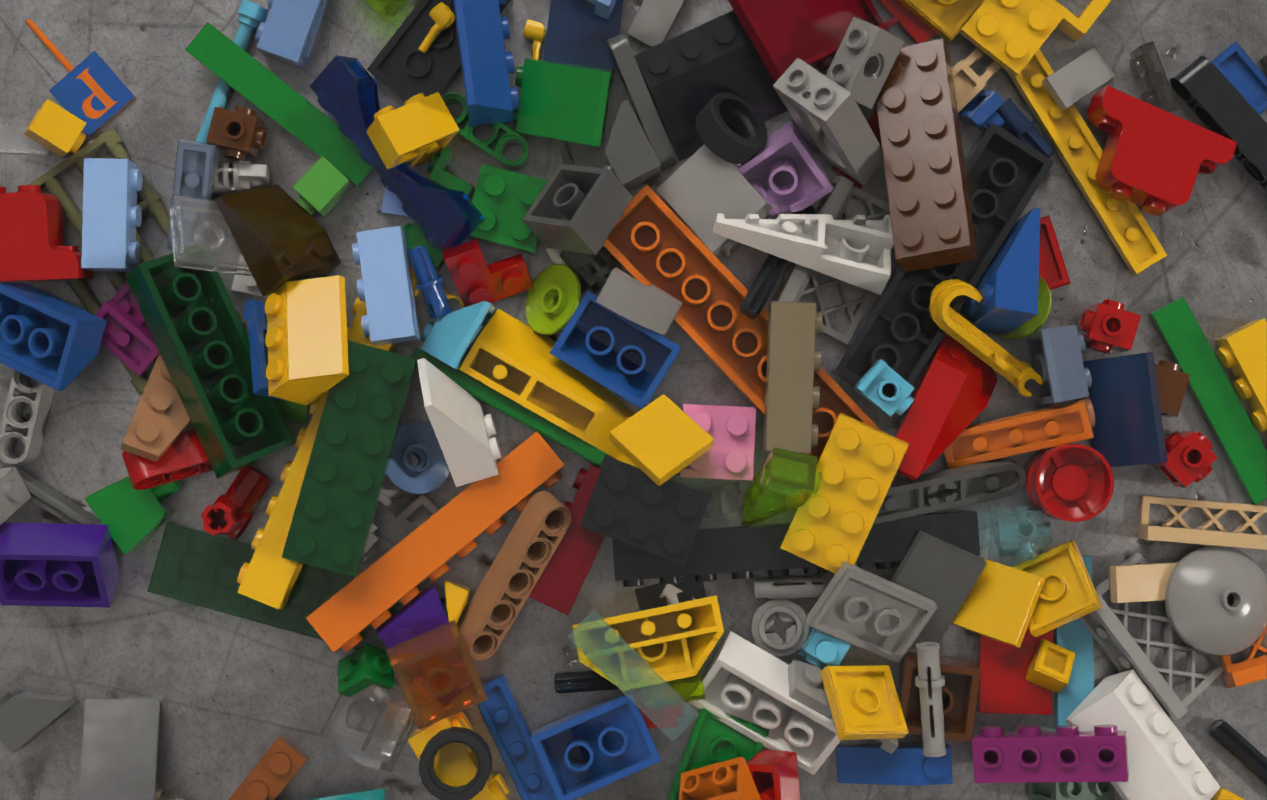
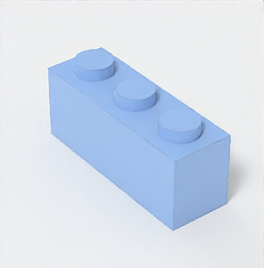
M84 158L81 268L93 272H131L135 268V263L140 262L141 247L140 243L136 241V227L141 225L142 212L141 207L137 205V191L142 189L143 178L138 165L129 159Z
M401 226L356 232L358 243H352V253L355 265H361L362 279L357 280V290L360 301H365L367 315L362 316V328L365 338L370 337V341L376 346L420 340L410 262L407 255L406 232Z

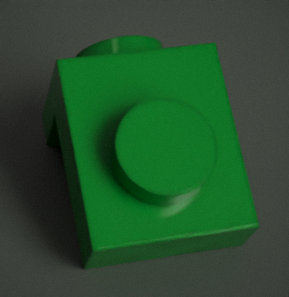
M445 147L441 154L436 152L427 168V172L431 173L428 179L432 185L442 189L440 195L455 204H459L463 200L470 204L475 187L447 172L455 155L451 149Z
M365 645L339 660L337 668L338 694L350 698L372 684L385 689L392 688L394 686V656Z

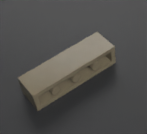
M771 301L769 303L763 451L811 453V446H817L818 424L812 423V408H819L820 388L819 386H813L814 371L820 372L821 349H815V334L822 333L823 318L822 312H816V303Z

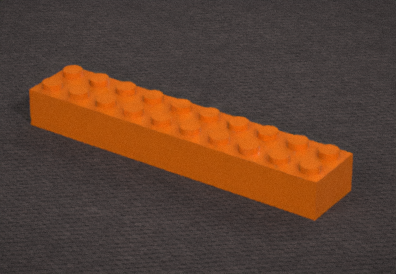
M646 185L628 204L623 216L618 220L603 245L604 250L629 276L646 286L653 284L683 303L673 323L764 417L768 311L763 308L755 319H750L740 312V305L748 290L658 195ZM820 367V372L814 371L813 386H819L820 388L819 408H812V423L818 424L817 446H811V453H798L814 471L839 414L843 413L882 431L822 367Z

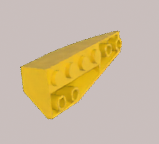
M497 309L475 340L459 370L615 459L638 467L609 441V432L634 414L615 395L610 393L606 387L550 354L556 341L546 335L537 333L530 326Z

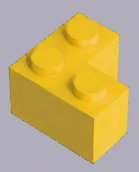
M436 92L426 97L423 93L417 94L409 98L404 103V106L394 109L392 105L381 109L374 114L375 120L366 130V133L387 170L402 163L405 169L408 170L431 160L436 152L440 154L460 129L439 92Z

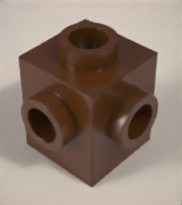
M234 106L232 111L215 107L206 142L217 145V149L223 150V156L244 161L245 156L257 158L258 150H262L266 144L267 129L264 128L265 123L255 116L256 111L252 109Z

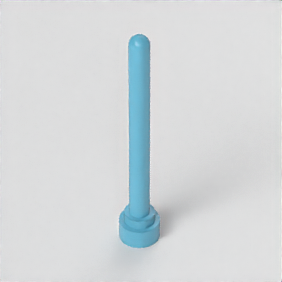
M241 0L236 12L239 14L237 21L240 25L233 42L246 51L253 30L258 29L261 22H265L269 10L248 0ZM219 78L195 142L208 144L206 141L214 108L224 109L232 87L221 78Z

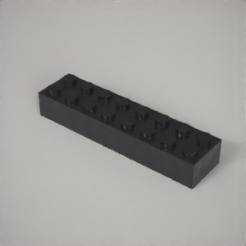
M993 122L984 129L965 159L978 259L905 273L900 265H898L888 280L882 294L874 302L831 372L855 387L877 360L882 359L891 369L913 386L946 333L931 318L929 311L931 292L939 283L949 279H959L971 284L973 287L977 285L1054 161ZM960 295L955 297L949 306L959 313L968 296ZM886 383L882 388V393L885 397L890 398L894 395L895 388L892 384Z

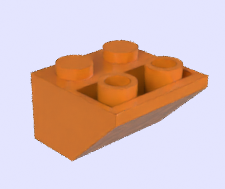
M741 756L681 773L679 800H761L746 760Z

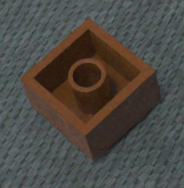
M907 652L903 659L899 701L909 734L922 735L919 687L915 686V677L918 676L917 653ZM939 656L941 675L945 676V685L942 686L945 739L971 742L981 668L977 661ZM928 666L929 693L932 694L931 668ZM930 705L931 727L934 732L933 706Z

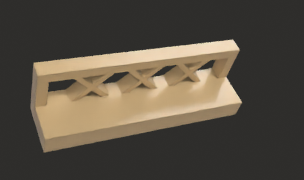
M1140 495L1137 538L1152 541L1267 550V535L1262 534L1253 524L1261 515L1267 513V506ZM1150 503L1162 504L1172 517L1161 526L1149 525ZM1171 505L1183 507L1176 512ZM1192 507H1198L1208 518L1197 529L1190 528L1181 518ZM1207 508L1219 510L1212 515ZM1228 510H1234L1244 521L1233 532L1226 531L1217 521ZM1243 511L1255 513L1248 518ZM1177 521L1181 527L1170 526ZM1211 524H1213L1214 527H1215L1217 530H1206V529H1207ZM1247 527H1249L1250 530H1251L1253 533H1242V532H1243Z

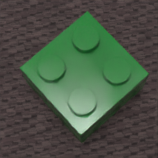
M482 164L463 234L469 240L477 239L481 243L537 257L541 241L522 219L548 181Z

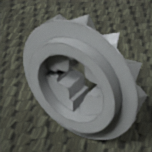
M770 599L757 608L751 620L752 637L759 648L773 656L791 655L804 645L808 637L809 626L805 620L807 616L804 610L791 600ZM775 612L783 622L795 621V623L790 624V627L785 629V642H783L777 632L771 633L769 631L765 633V630L770 629L769 627L774 625Z

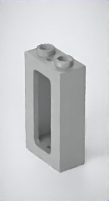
M797 58L773 85L774 89L813 150L865 186L884 164L881 145L853 95Z

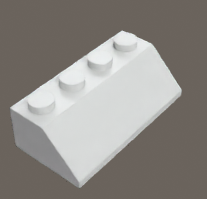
M730 631L690 697L689 703L699 709L705 708L721 718L716 719L757 743L758 741L761 742L769 750L796 752L797 765L815 775L841 741L838 739L833 717L828 719L789 697V665ZM730 714L763 728L770 729L768 737L761 736V734L752 731L726 715Z
M1134 669L1104 677L1065 720L1068 725L1079 726V731H1094L1095 725L1105 724L1117 725L1118 731H1126L1129 780L1128 782H1111L1123 800H1210L1220 788L1217 781Z

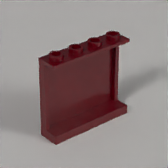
M728 0L775 82L797 58L813 68L818 67L820 71L828 69L853 17L878 26L887 32L900 21L897 16L883 22L871 0Z

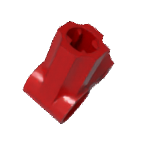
M251 465L241 469L225 495H220L213 505H207L202 512L203 529L213 536L225 534L235 541L238 540L250 524L254 515L252 513L254 508L264 496L273 480Z

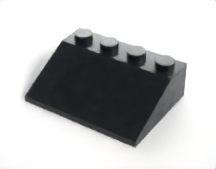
M734 10L634 55L662 126L679 161L692 156L704 145L695 126L696 116L717 93L727 92L746 100L757 110L764 122L788 112V109L773 87L775 84L774 79ZM725 122L734 133L738 134L729 123Z

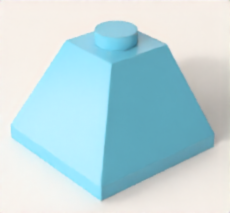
M482 301L439 317L435 323L430 321L420 337V340L424 342L421 350L459 370L475 340L497 309L491 303Z

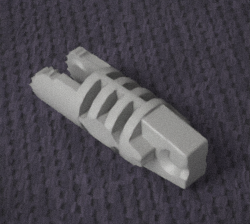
M250 161L215 162L212 193H238L270 186V171L266 164H251Z

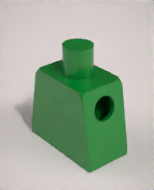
M128 476L84 499L102 525L109 526L112 539L122 553L127 555L138 551L173 516L175 511L167 501V498L181 489V485L178 481L145 490H134Z

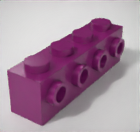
M1061 725L1056 726V732H1041L1040 726L1018 727V732L1003 733V727L990 726L982 727L981 733H975L972 737L974 783L1128 782L1129 780L1126 731H1118L1117 725H1095L1094 731H1079V726Z

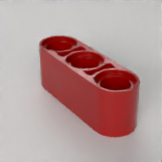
M195 429L183 432L157 462L127 451L122 453L134 490H145L213 471Z

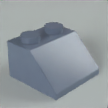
M1076 325L1042 329L1026 337L1031 367L1043 380L1042 385L1034 380L1038 405L1058 403L1089 396L1088 389L1092 388V378L1088 367L1083 365L1081 353H1085V340L1082 332H1077Z

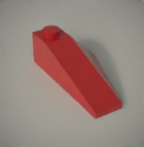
M945 333L923 368L911 395L914 401L904 412L894 434V437L909 443V447L897 472L913 481L987 407L998 380L993 369L947 333Z

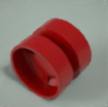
M1063 444L1041 449L1031 457L1025 467L1026 481L1023 489L1028 502L1037 512L1052 519L1069 522L1089 520L1105 509L1113 494L1114 477L1109 463L1097 450L1086 445Z

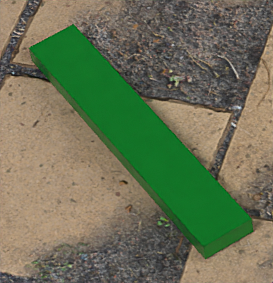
M209 22L203 26L185 49L186 52L320 157L326 158L358 187L362 185L381 161L380 157Z
M1181 297L1150 313L1149 316L1174 363L1181 366L1180 372L1191 375L1187 387L1251 505H1256L1267 499V449L1185 298Z
M415 347L411 358L417 360L425 358L476 399L533 431H537L540 435L598 467V465L602 464L606 457V453L459 370L454 369L418 347Z

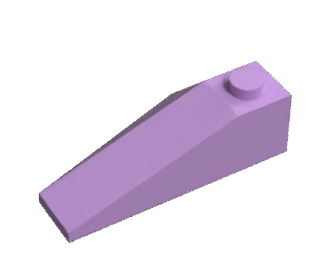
M793 120L767 136L766 142L747 162L741 164L732 163L759 194L772 205V210L768 212L770 216L788 211L793 213L804 210L834 190L813 148ZM673 210V212L679 217V219L693 232V230L685 223V221L677 214V212Z

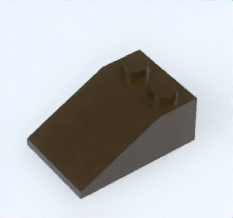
M278 184L219 196L216 199L263 297L274 293L284 283L289 281L326 277L341 263L326 230Z

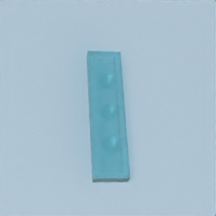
M594 609L568 634L567 637L672 742L699 717V714Z

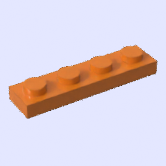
M1085 400L969 425L944 450L948 469L1091 439L1094 438L1086 402Z

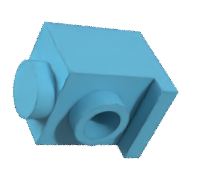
M882 359L877 360L853 388L886 417H891L894 412L901 416L914 401L910 393L915 388L891 369ZM886 383L892 384L895 388V393L890 398L885 397L882 393V388Z
M811 628L804 645L797 653L805 657L813 665L823 669L825 666H839L851 644Z

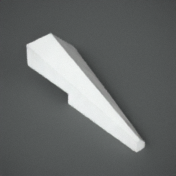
M717 213L713 233L881 295L891 276V249L894 242L890 215H885L883 220H867L865 215H855L852 220H834L832 214H779L777 219H759L758 214H747L745 219H725L723 213Z

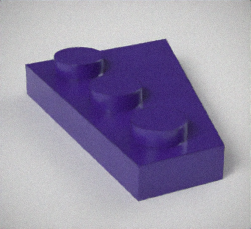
M433 583L376 629L377 635L445 711L474 688Z

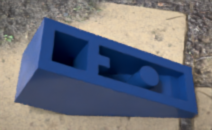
M923 741L898 742L899 746L892 754L880 748L881 743L837 746L838 783L907 786L953 784L951 746L945 742L946 755L941 757L924 756L922 752Z

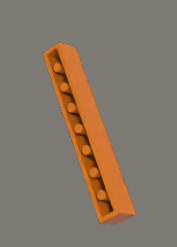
M536 431L497 463L499 475L473 482L307 616L306 619L333 653L338 652L340 649H343L345 653L349 652L363 640L360 633L370 625L374 629L380 627L392 617L388 610L399 601L403 606L408 604L421 593L417 588L428 578L433 583L450 569L446 565L447 562L456 555L463 559L477 548L478 544L474 540L484 532L491 536L507 523L503 517L513 509L518 513L521 512L532 497L531 494L542 485L548 490L563 477L559 471L564 468V463Z

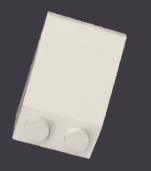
M425 358L417 360L424 407L456 487L499 475L496 460L502 458L496 437L491 438V436L497 434L491 413L484 415L480 401Z

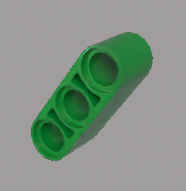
M449 92L441 96L447 107L452 104H459L463 107L462 115L455 119L460 129L456 134L457 136L510 171L521 170L528 164L530 151L526 140L503 123L488 124L493 127V133L488 139H476L474 131L479 125L469 126L466 98L456 92ZM511 144H517L523 148L521 157L514 161L507 160L504 157L505 148Z

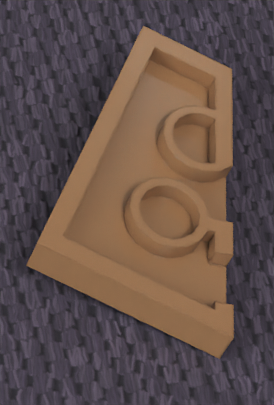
M160 352L121 446V450L155 462L160 459L191 422Z

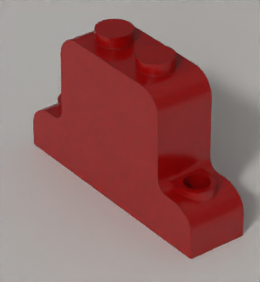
M1108 85L1092 96L1087 110L1089 121L1107 134V141L1095 175L1097 184L1103 190L1110 192L1109 195L1112 198L1124 202L1131 201L1142 206V210L1151 215L1160 216L1185 204L1190 198L1198 172L1213 174L1217 167L1232 159L1237 142Z
M40 185L18 186V192L6 193V187H0V282L94 279L93 271L81 268L82 251H79V247L64 245L62 204L57 196L41 193Z

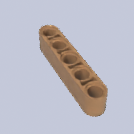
M537 492L528 500L456 625V639L468 654L477 661L487 660L496 653L571 524L572 515L570 511L550 492Z

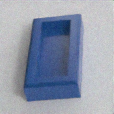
M1235 41L1211 62L1254 110L1261 115L1267 110V77Z

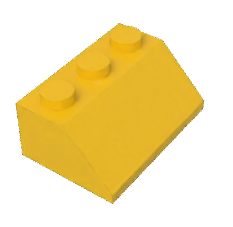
M338 275L289 281L270 294L264 308L267 314L265 344L268 347V365L266 368L268 395L308 406L349 375L345 277Z

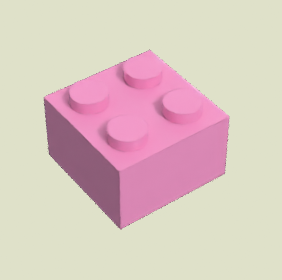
M683 404L682 411L714 438V445L710 450L679 472V477L753 481L756 407Z

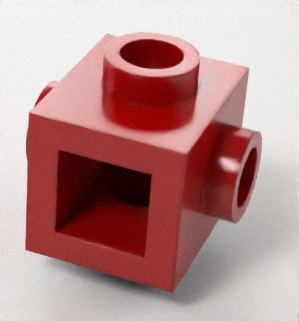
M1103 299L1102 303L1090 305L1089 310L1085 309L1079 322V330L1083 331L1084 340L1090 343L1089 349L1105 354H1111L1112 350L1119 352L1130 351L1141 315L1124 310L1125 305L1123 303Z
M1175 431L1165 439L1167 462L1154 463V465L1175 487L1187 488L1193 481L1197 483L1208 476L1213 470L1210 465L1218 457L1211 450L1213 448L1211 441L1201 432L1182 431L1179 433Z

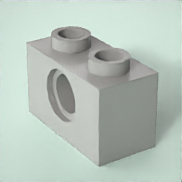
M853 17L825 76L849 91L856 103L872 109L905 41L878 26Z

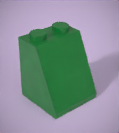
M526 58L524 65H518L515 79V87H521L519 109H513V121L511 122L516 123V132L600 147L604 142L613 70Z

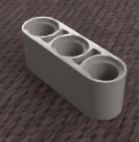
M16 370L12 374L0 427V459L7 464H29L35 461L40 454L54 389L41 382L33 387L29 382V376ZM28 403L33 413L31 419L25 422L21 417V409ZM17 439H20L25 446L24 452L20 457H17L13 452V445Z

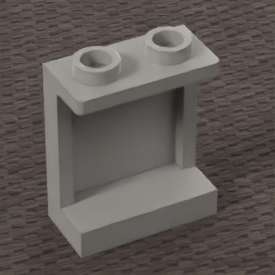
M705 144L656 189L708 249L718 256H722L724 253L730 255L742 243L713 233L717 213H723L725 219H745L747 214H758L759 219H769L770 215L768 212L773 208L732 163L716 156Z

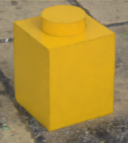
M47 99L42 103L23 134L62 158L69 151L74 154L78 151L86 138V135L81 132L86 122Z

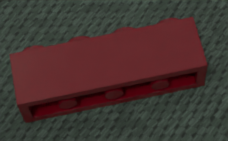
M590 464L588 470L581 468L572 487L577 489L578 492L573 503L568 501L564 503V506L572 515L571 524L529 595V598L566 615H569L605 538V535L580 526L601 468Z

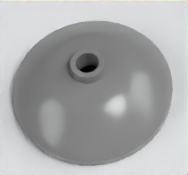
M1204 546L1186 554L1175 565L1169 576L1165 591V605L1169 621L1178 636L1189 646L1200 652L1211 655H1230L1240 652L1252 645L1260 637L1267 625V579L1258 564L1247 554L1236 548ZM1229 594L1234 598L1231 606L1227 603V596Z

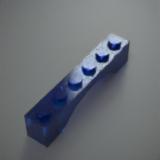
M336 55L310 85L311 89L318 96L317 101L319 105L334 116L339 123V130L346 137L353 140L360 149L359 154L361 158L376 169L381 176L380 180L384 187L390 192L395 193L403 204L402 209L404 212L418 222L425 231L424 237L431 245L438 249L452 248L460 245L485 219L484 216L463 191L448 189L430 182L417 173L407 162L387 170L366 133V130L375 120L374 114L380 111L377 83L357 58Z

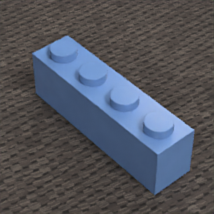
M268 0L270 12L266 23L261 22L257 29L255 42L258 44L256 48L264 56L304 70L329 0Z

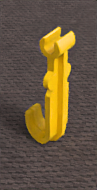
M949 279L939 283L931 292L929 311L933 321L939 328L1010 381L1021 395L1031 397L1032 393L1025 386V382L1029 379H1034L1042 385L1043 380L1029 363L1018 360L949 306L951 301L960 295H966L980 303L983 299L981 293L971 284L959 279Z

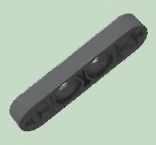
M621 33L607 39L611 55L638 121L661 164V171L677 165L675 155L625 34Z

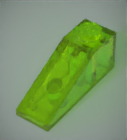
M774 447L745 491L741 525L750 526L803 506L812 493H817L820 485L821 473L816 471L817 457Z

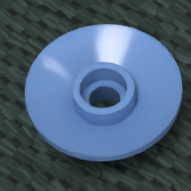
M420 422L401 425L386 473L387 478L395 487L410 494H425L437 489L445 482L450 470L433 427ZM409 454L416 456L418 460L417 466L414 467L408 463Z

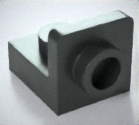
M603 247L596 255L564 251L559 255L566 265L577 274L581 282V293L589 287L596 292L605 285L609 277L607 273L617 266Z

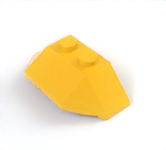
M717 595L572 625L579 662L622 690L696 676L724 633Z

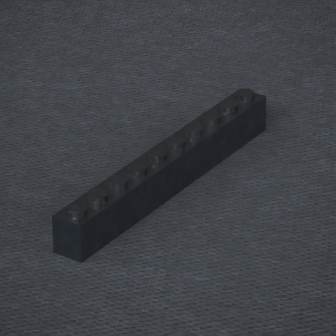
M977 511L927 513L873 524L855 566L862 569V564L876 563V569L898 568V561L903 560L919 531H923L980 556ZM791 523L699 529L685 566L612 538L615 581L623 580V587L645 585L644 579L659 578V584L681 583V576L695 575L696 582L717 580V574L731 573L732 579L753 578V571L767 570L769 577L787 576L789 575V569L804 568V574L826 573V570L780 548Z

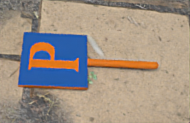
M32 19L26 20L27 26L69 72L49 92L65 110L86 122L83 130L89 137L136 98L96 51L92 52L74 68Z

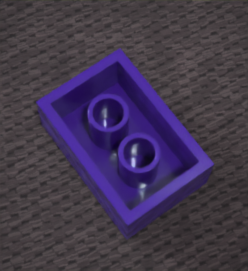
M3 522L0 525L1 605L111 607L120 573L108 525Z

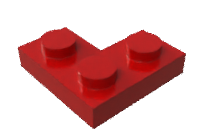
M477 239L442 251L464 307L482 301L493 303L534 288L522 253L487 265Z

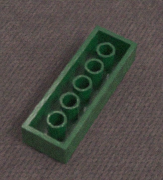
M202 243L138 264L126 277V280L217 479L277 455L296 444L277 399L253 394L249 338L206 244Z
M348 340L349 375L328 391L282 558L356 577L360 570L411 388L417 359Z

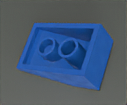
M1031 209L1011 229L975 286L983 297L980 303L968 297L963 305V315L982 332L1009 335L1038 314L1040 209Z
M632 692L549 723L534 730L530 737L557 800H574L662 761Z

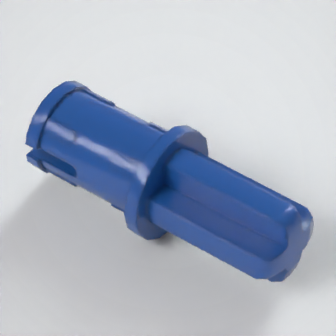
M419 245L408 250L407 255L418 280L415 288L420 290L430 318H439L452 312V307L441 283L443 276L436 274L427 248L424 245Z

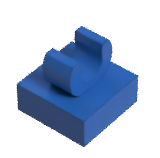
M981 90L958 113L959 120L964 125L978 128L981 126L983 129H986L992 122L1001 127L1005 121L996 110L1004 101L996 91Z

